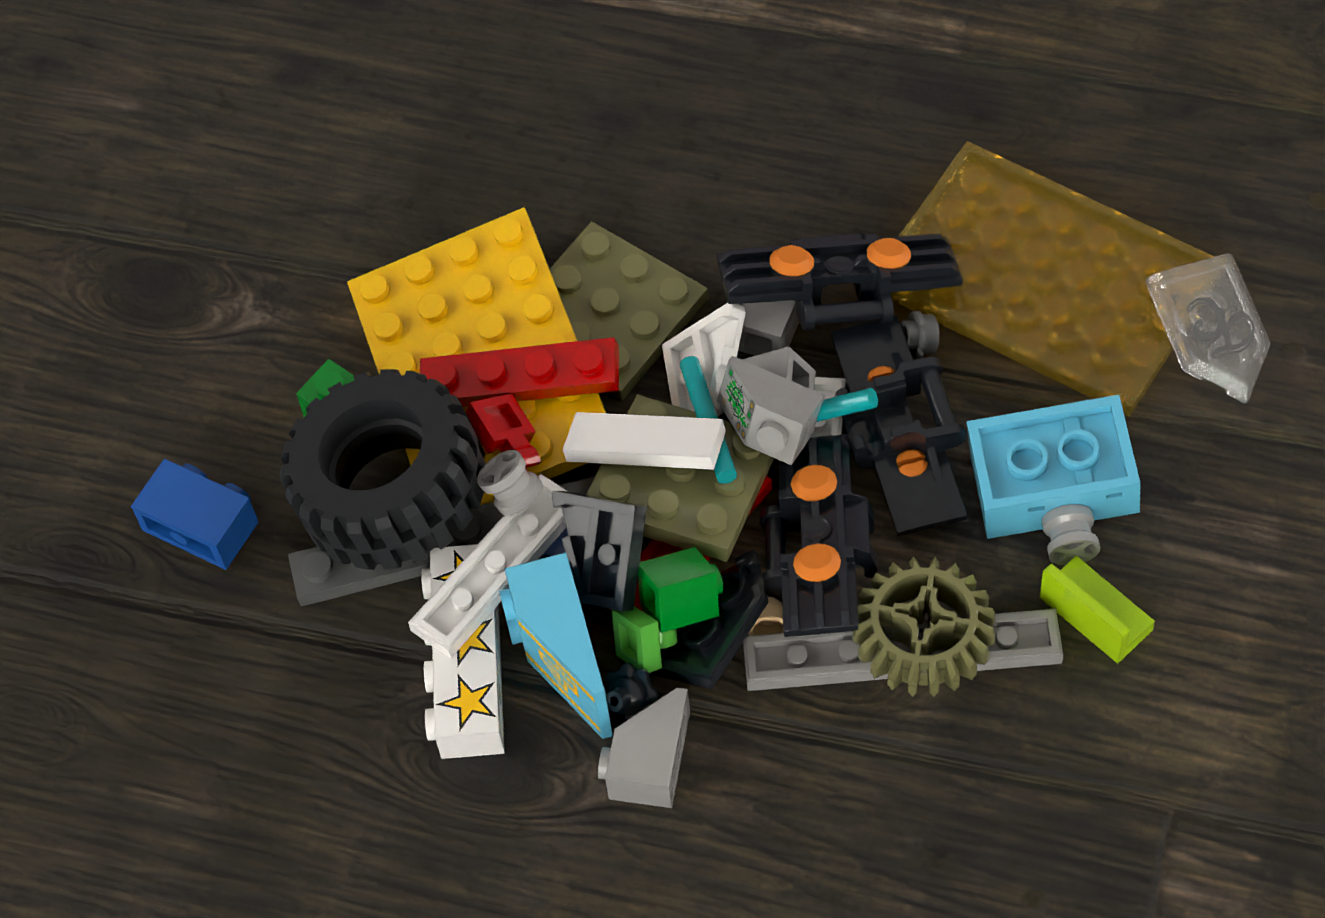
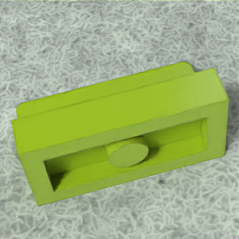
M1075 556L1061 570L1053 564H1050L1043 570L1040 599L1052 609H1056L1060 616L1117 664L1153 631L1155 621L1079 557Z

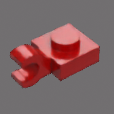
M512 393L470 402L465 413L487 454L516 450L525 459V469L540 464L541 459L537 450L530 445L536 431Z

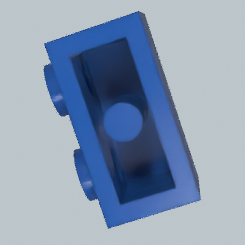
M166 459L161 462L131 505L142 531L227 570L258 524V519L251 504V497L242 488L232 483H226L223 486L210 480L203 471L191 464L185 463L183 466H179Z

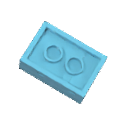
M1119 395L967 421L969 453L987 539L1042 530V517L1052 509L1063 505H1085L1092 510L1094 520L1140 513V479Z

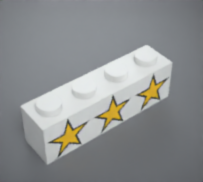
M478 544L445 547L442 550L434 548L430 551V568H424L421 572L424 599H430ZM498 604L451 659L432 646L433 661H424L425 689L427 693L434 692V708L425 709L426 736L428 741L436 740L441 759L505 754Z

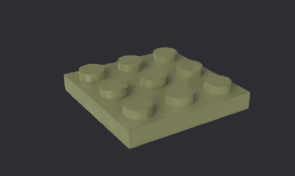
M592 221L550 268L577 340L615 337L619 346V391L607 393L621 401L625 399L662 355V344L678 335L709 299L707 287Z
M641 395L635 397L627 413L628 415L697 418L695 411ZM723 420L726 431L724 437L737 472V477L734 481L727 484L719 483L712 469L601 464L586 495L647 506L643 537L683 549L695 547L702 555L727 562L774 458L744 445L731 422Z

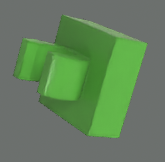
M635 606L633 611L612 609L616 656L626 663H632L636 670L646 669L650 673L661 669L660 649L669 648L677 643L676 629L661 633L658 628V621Z

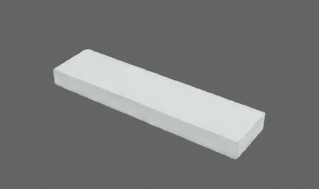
M540 474L538 477L543 485L538 498L520 513L503 516L408 622L410 630L450 659L501 602L499 591L509 588L505 568L538 560L566 528L562 508H554L552 502V491L566 490L544 475Z

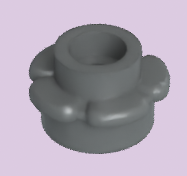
M920 311L910 312L907 320H903L900 325L912 357L914 359H921L923 354H933L937 351L939 345V326L933 314H922Z

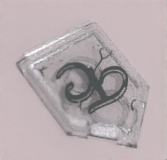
M1230 253L1161 271L1147 278L1145 283L1182 370L1199 380L1205 378L1228 390L1227 395L1244 404L1248 402L1271 343L1233 255Z

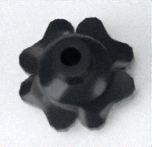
M628 662L623 664L619 671H611L606 674L605 679L609 686L604 689L607 706L616 721L629 720L659 699V693L653 687L649 672L646 669L636 671L635 666Z

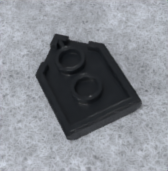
M754 549L734 558L736 565L720 572L723 592L718 594L719 616L676 628L677 643L669 648L660 649L662 668L650 672L651 675L712 690L769 603L758 556Z

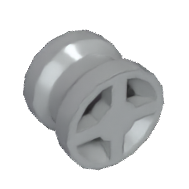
M508 450L493 457L483 466L477 477V483L480 488L487 494H493L494 505L504 516H511L528 508L538 498L543 488L538 476L533 472H527L525 469V459L516 450Z
M1079 504L1063 505L1052 509L1042 517L1043 532L1051 540L1047 551L1052 563L1066 565L1075 556L1079 557L1083 562H1087L1096 557L1100 552L1099 539L1091 532V528L1094 525V517L1089 507Z

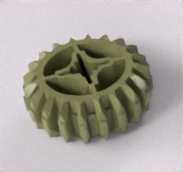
M913 556L909 561L908 570L903 571L893 562L889 567V578L875 573L871 581L872 589L862 588L859 594L860 605L858 606L859 630L852 631L853 642L856 645H860L858 647V657L861 662H871L870 673L874 679L888 674L887 685L891 691L899 686L901 682L908 683V693L912 697L918 692L919 686H928V691L935 697L939 693V684L944 682L955 692L960 685V676L973 680L977 675L976 664L985 665L987 663L990 653L987 647H992L995 643L996 631L992 627L995 624V612L993 608L988 607L989 596L986 590L975 591L977 580L973 574L959 579L960 569L956 563L946 571L939 570L940 565L936 557L931 560L929 567H920L919 562ZM915 599V600L912 601V602L903 603V602H905V601ZM938 601L947 604L956 612L945 610L939 605ZM929 613L928 625L930 628L924 629L923 639L919 640L918 625L923 624L925 614ZM886 635H891L893 641L904 643L911 653L896 647ZM940 649H949V650H947V651H945V652H942V653H939V654H935V655H931L933 652H935V651H937V650H940Z

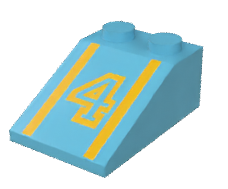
M562 553L505 568L509 588L500 590L499 593L512 645L522 642L527 661L602 739L613 737L605 690L567 554Z

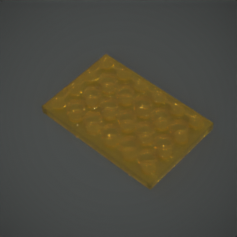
M967 141L899 236L927 234L947 236L963 277V285L893 292L890 295L893 301L914 311H920L922 314H933L938 323L1092 399L1119 395L1123 412L1130 417L1202 304L1193 308L1192 312L1187 311L1188 306L1197 298H1207L1223 273L1225 261ZM1176 293H1178L1177 295H1179L1180 297H1176V298H1175V300H1176V305H1175L1174 300H1173V297H1171L1170 295L1175 296Z

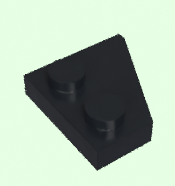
M552 491L554 508H562L569 536L562 538L568 560L573 566V579L580 603L618 611H633L647 506L568 491Z

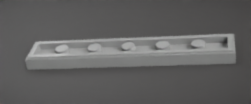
M1056 609L995 614V624L992 626L993 630L996 631L995 643L992 647H987L990 650L987 663L985 665H976L977 671L1062 664L1063 650ZM924 620L923 624L918 625L919 640L923 639L924 629L930 628L928 625L929 620ZM852 631L784 637V633L749 635L743 641L747 691L887 679L888 674L874 679L870 673L871 662L862 663L858 657V647L860 645H856L853 642ZM886 635L896 647L911 653L904 643L893 641L891 635ZM940 649L933 652L931 655L939 654L949 649Z

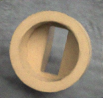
M768 597L769 603L748 635L783 633L782 602L774 597Z

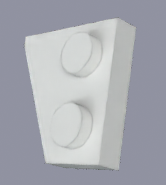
M726 303L662 344L672 405L694 411L679 364L683 358L695 356L699 359L717 416L724 413L717 402L728 360L731 356L737 357L745 318L744 306Z

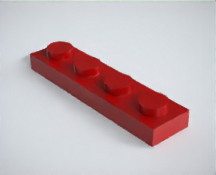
M615 337L420 358V373L424 374L428 380H438L445 385L450 394L457 397L462 407H468L470 402L511 393L518 402L619 391V346Z

